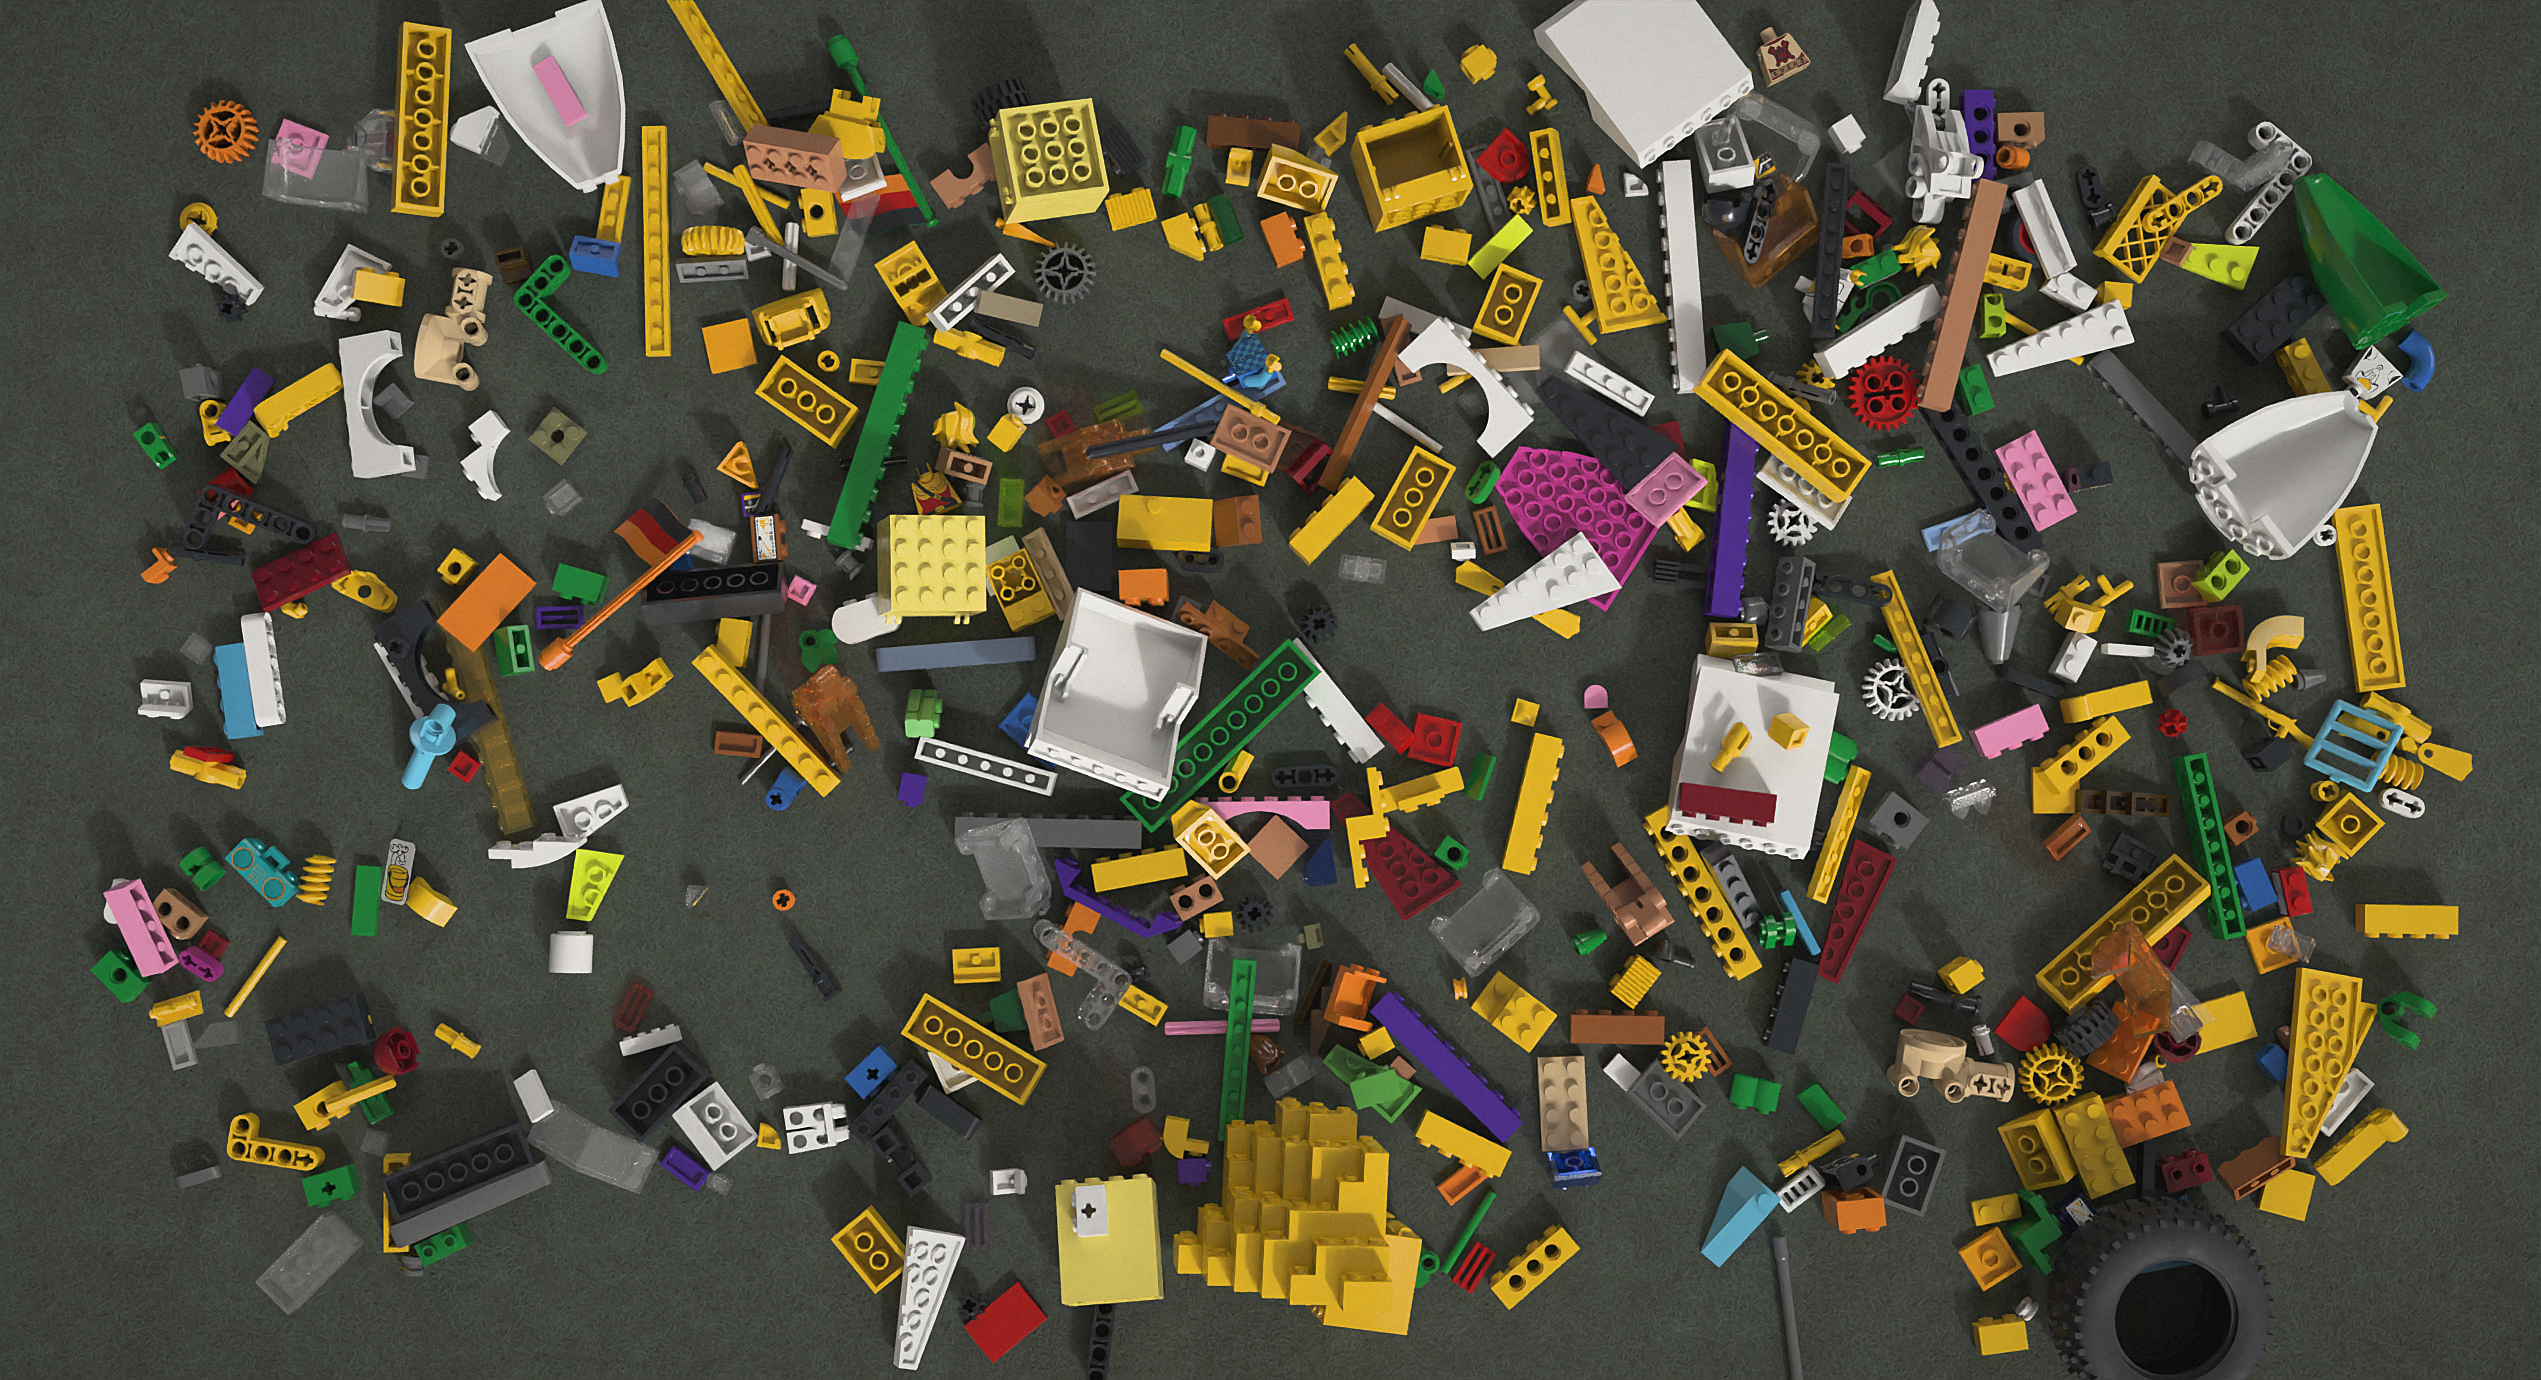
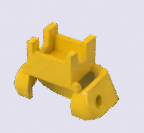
M834 89L830 112L825 111L824 115L819 114L807 133L840 138L844 158L866 159L873 156L875 152L883 153L885 150V135L880 123L876 122L880 99L873 97L872 101V97L863 96V101L860 103L850 100L851 92Z
M821 288L795 294L751 311L765 344L778 347L779 350L808 339H815L816 334L828 328L831 319L830 310ZM813 305L819 323L815 324L814 328L806 309ZM771 330L774 331L776 336L775 338H773Z

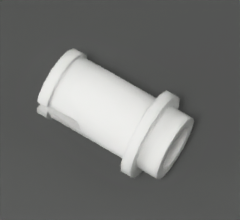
M1985 1024L1974 1026L1971 1035L1975 1037L1979 1055L1984 1056L1985 1052L1986 1055L1992 1054L1994 1049L1988 1034L1990 1029Z

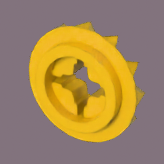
M193 203L182 211L180 227L184 232L189 224L194 223L191 219H200L202 216V220L206 222V225H199V227L209 236H212L214 229L218 228L216 225L218 217L208 205Z

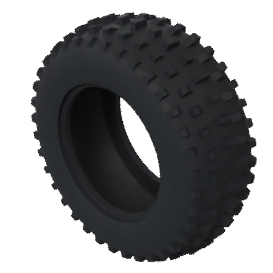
M2148 1196L2142 1197V1202H2139L2138 1199H2128L2124 1201V1206L2121 1203L2114 1204V1206L2111 1205L2107 1207L2108 1212L2103 1209L2098 1212L2099 1216L2097 1214L2091 1217L2093 1221L2087 1219L2084 1222L2086 1226H2080L2077 1229L2079 1232L2075 1230L2071 1234L2074 1237L2073 1240L2068 1239L2061 1248L2064 1253L2062 1256L2058 1255L2053 1264L2057 1268L2056 1272H2051L2049 1282L2052 1283V1289H2047L2046 1294L2047 1299H2049L2048 1304L2051 1305V1307H2046V1314L2050 1317L2049 1331L2055 1334L2051 1337L2056 1350H2061L2058 1354L2065 1365L2070 1366L2067 1369L2068 1373L2073 1378L2076 1377L2082 1380H2247L2249 1376L2252 1377L2255 1373H2258L2260 1367L2257 1364L2266 1358L2268 1352L2265 1350V1346L2270 1344L2273 1338V1334L2269 1333L2270 1327H2274L2275 1317L2271 1316V1309L2275 1308L2274 1299L2270 1298L2269 1291H2272L2273 1288L2270 1282H2266L2268 1280L2266 1267L2259 1265L2262 1262L2256 1250L2250 1249L2253 1244L2244 1236H2237L2241 1230L2233 1224L2226 1225L2227 1219L2219 1213L2216 1215L2213 1213L2209 1214L2210 1209L2203 1205H2194L2192 1208L2193 1203L2185 1199H2178L2176 1203H2174L2172 1198L2160 1196L2159 1201ZM2171 1260L2194 1263L2202 1280L2203 1304L2199 1318L2188 1335L2176 1345L2157 1353L2137 1354L2122 1350L2115 1331V1312L2118 1300L2126 1285L2139 1272L2156 1263Z

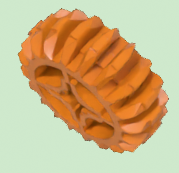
M220 100L219 105L211 102V109L203 107L205 114L197 115L200 123H193L199 129L193 132V134L198 138L195 142L201 147V152L207 154L208 158L212 160L216 159L219 163L224 161L233 163L234 159L241 161V154L246 157L249 156L247 149H255L251 142L259 141L258 137L253 135L259 132V129L254 126L257 121L251 117L252 113L249 110H245L243 105H236L233 101L227 103L224 100ZM234 115L232 119L228 118L225 121L219 119L223 116ZM223 127L226 128L227 134H228L230 137L226 136V133H225V130L223 129ZM228 142L233 144L228 148H217L219 145L223 146Z

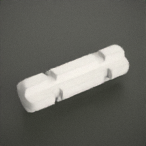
M316 304L314 306V312L317 316L325 317L327 315L330 318L343 320L349 318L350 321L356 322L361 317V310L356 307H350V309L347 307L337 316Z

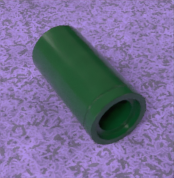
M1227 193L1215 196L1206 202L1224 246L1238 242L1245 237Z

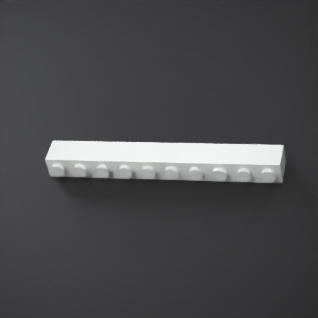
M1690 160L1664 161L1659 166V169H1656V181L1661 184V192H1658V205L1662 206L1663 214L1659 217L1660 228H1664L1665 236L1661 238L1662 251H1666V260H1663V272L1668 275V283H1665V296L1669 297L1670 306L1666 308L1667 319L1671 320L1672 327L1668 329L1669 342H1673V351L1670 352V363L1675 366V374H1672V387L1676 388L1677 394L1695 393L1692 389L1706 371L1691 165Z

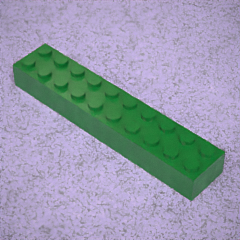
M1288 638L1177 744L1170 788L1161 802L1130 790L1120 798V801L1151 833L1154 832L1320 675L1322 671L1291 638Z

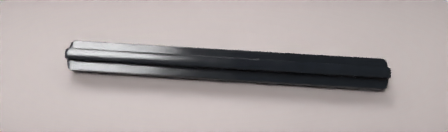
M1208 420L1088 446L1086 448V455L1089 460L1200 437L1215 433L1217 426L1214 420Z

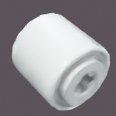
M558 931V934L550 935L549 972L592 973V934H586V931Z

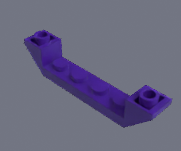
M1067 856L1056 859L1054 864L1064 895L1136 934L1148 938L1182 926L1183 921L1178 919L1179 916L1169 910L1157 913L1153 924L1150 925L1148 919L1129 914V909L1121 905L1116 907L1110 904V899L1100 894L1095 896L1089 892L1090 889L1082 884L1075 885L1083 869L1077 865L1078 862Z

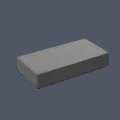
M186 1019L161 1026L173 1071L197 1064L198 1059Z

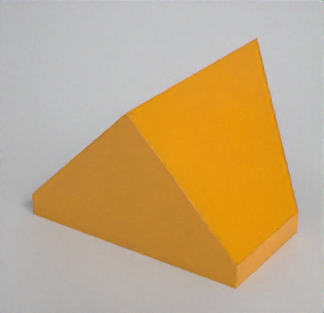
M742 441L738 442L717 469L743 484L757 489L759 487L747 446Z

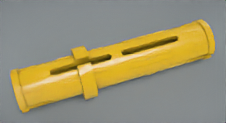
M1356 44L1350 45L1349 48L1355 55L1348 49L1344 51V55L1349 58L1371 84V89L1373 91L1376 90L1387 105L1392 104L1394 101L1388 94L1396 100L1399 97L1398 93L1386 82L1387 78L1384 75H1380Z
M1836 1129L1801 1151L1797 1150L1794 1152L1795 1155L1779 1163L1778 1167L1784 1177H1788L1796 1170L1808 1167V1164L1845 1143L1844 1137Z

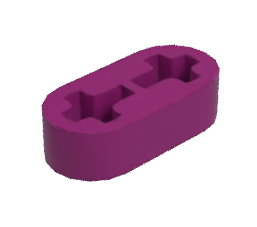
M189 946L179 954L181 965L207 982H213L223 974L222 964L196 946Z

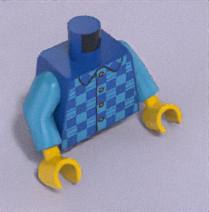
M1247 315L1243 321L1247 329L1243 330L1236 344L1226 354L1231 366L1219 371L1225 384L1237 378L1244 389L1265 386L1269 380L1277 378L1276 371L1281 370V363L1277 362L1279 357L1273 354L1268 355L1258 335L1253 333V330L1258 331L1261 328V323L1256 320L1255 316Z

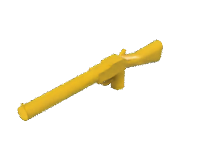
M2218 677L2214 680L2211 687L2267 718L2268 726L2277 731L2274 737L2285 738L2289 732L2309 750L2314 738L2304 734L2294 724L2297 720H2291L2282 714H2278L2219 681ZM2270 720L2280 725L2278 730L2270 725Z

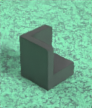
M394 382L373 399V402L381 406L393 420L399 418L415 404L406 391Z

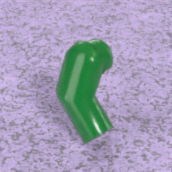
M1880 633L1875 636L1874 644L1888 652L1899 654L1895 642Z

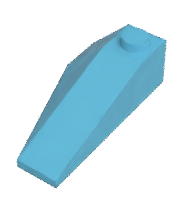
M1742 1166L1726 1186L1701 1253L1716 1266L1720 1267L1780 1202L1781 1198Z

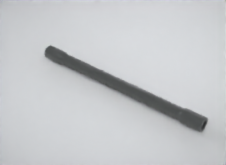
M1786 1235L1772 1236L1777 1264L1791 1380H1803L1788 1265Z

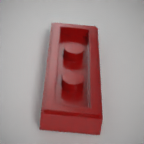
M1286 297L1223 319L1222 323L1229 342H1233L1239 339L1244 329H1247L1243 324L1244 318L1247 315L1255 316L1256 320L1261 323V328L1258 331L1253 330L1254 334L1295 319Z
M187 746L183 752L185 756L204 762L233 763L235 753L217 747Z

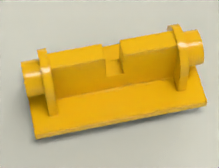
M199 990L156 1003L149 1010L150 1017L157 1019L158 1027L204 1013Z

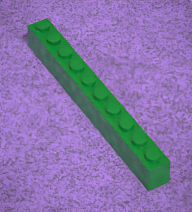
M901 321L898 323L826 538L828 543L855 551L857 545L861 546L864 533L861 531L864 523H869L872 513L869 507L871 501L875 502L879 489L876 486L878 480L882 481L884 478L886 467H883L885 459H890L893 445L890 444L893 436H898L901 426L898 420L900 415L904 416L908 402H905L907 393L911 394L915 381L912 378L914 372H919L922 359L919 357L922 350L926 351L929 343V337H926V329Z

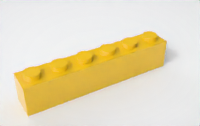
M1533 733L1500 868L1530 875V871L1535 870L1537 858L1534 857L1536 848L1540 849L1543 835H1540L1541 826L1546 825L1548 819V812H1545L1547 803L1551 804L1554 790H1551L1552 781L1557 780L1559 774V767H1556L1558 758L1562 759L1565 745H1562L1563 739Z

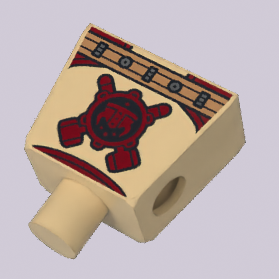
M1772 27L1760 33L1764 45L1759 47L1756 55L1767 88L1807 68L1810 64L1809 58L1789 33L1777 38Z

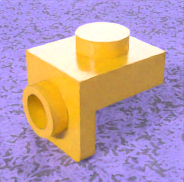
M1243 147L1230 149L1225 183L1242 186L1249 185L1251 161L1253 158L1252 150H1247Z

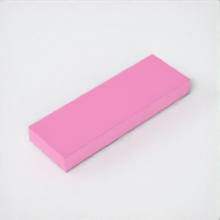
M552 55L532 67L567 127L588 116Z

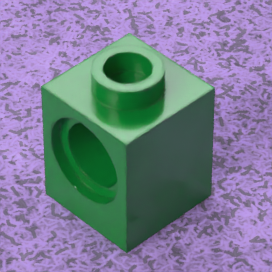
M1445 835L1433 853L1455 870H1458L1459 867L1463 869L1471 858L1468 856L1470 851L1448 835ZM1451 847H1456L1459 850L1460 854L1456 860H1450L1447 856V852Z

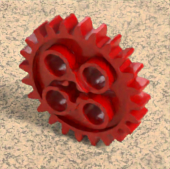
M1877 356L1876 360L1869 358L1868 364L1864 363L1860 366L1862 370H1853L1856 377L1848 379L1853 385L1846 387L1847 390L1851 391V395L1846 396L1845 399L1852 400V403L1847 407L1855 408L1852 417L1860 415L1858 423L1867 421L1866 428H1871L1874 425L1875 431H1880L1882 427L1884 431H1889L1891 425L1893 429L1899 428L1898 422L1906 424L1905 417H1913L1911 409H1918V406L1914 404V401L1919 399L1915 395L1918 387H1915L1914 384L1919 379H1912V375L1915 373L1914 370L1906 371L1909 366L1908 363L1900 366V358L1894 361L1892 356H1887L1885 361L1883 356ZM1892 375L1897 378L1895 386L1890 384V377ZM1870 377L1875 382L1873 389H1870L1867 384ZM1897 389H1902L1903 391L1902 394L1864 397L1865 393ZM1894 398H1897L1899 401L1897 410L1892 406ZM1872 400L1877 404L1875 412H1872L1869 407Z

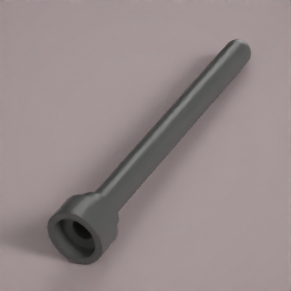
M755 225L748 232L745 240L747 243L759 247L762 245L841 290L848 288L847 282L768 239L763 230Z

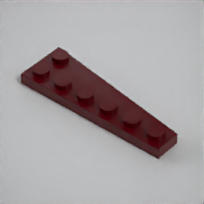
M1854 839L1817 963V965H1820L1817 975L1835 984H1838L1898 860L1858 839Z

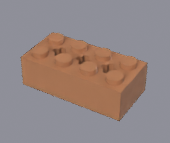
M754 124L743 140L751 177L754 179L836 193L847 177L840 138Z

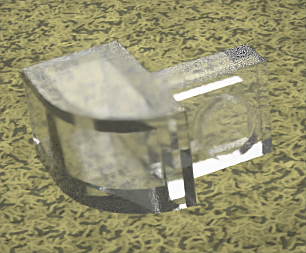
M2280 924V926L2275 925L2267 947L2308 963L2316 941L2311 937L2294 932L2290 927Z

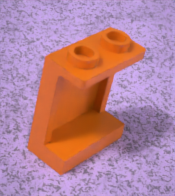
M1351 963L1350 967L1340 965L1323 1018L1341 1026L1371 1033L1373 1023L1364 1019L1376 982L1386 983L1387 979L1379 976L1380 972L1371 968L1363 971L1364 967Z

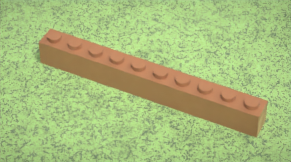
M1980 178L1971 185L1969 207H1965L1962 215V220H1965L1963 229L1960 228L1956 238V242H1959L1958 249L1953 252L1951 257L1952 272L1948 273L1945 280V287H1947L1946 295L1942 296L1939 303V309H1942L1940 318H1936L1933 331H1936L1934 340L1930 341L1927 353L1930 354L1929 360L1925 362L1922 369L1924 380L1922 385L1918 386L1916 398H1919L1918 406L1941 412L1950 409L2008 185Z

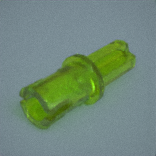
M1843 614L1839 615L1827 627L1823 626L1822 631L1809 641L1808 645L1815 653H1819L1830 641H1835V637L1850 625L1849 619Z

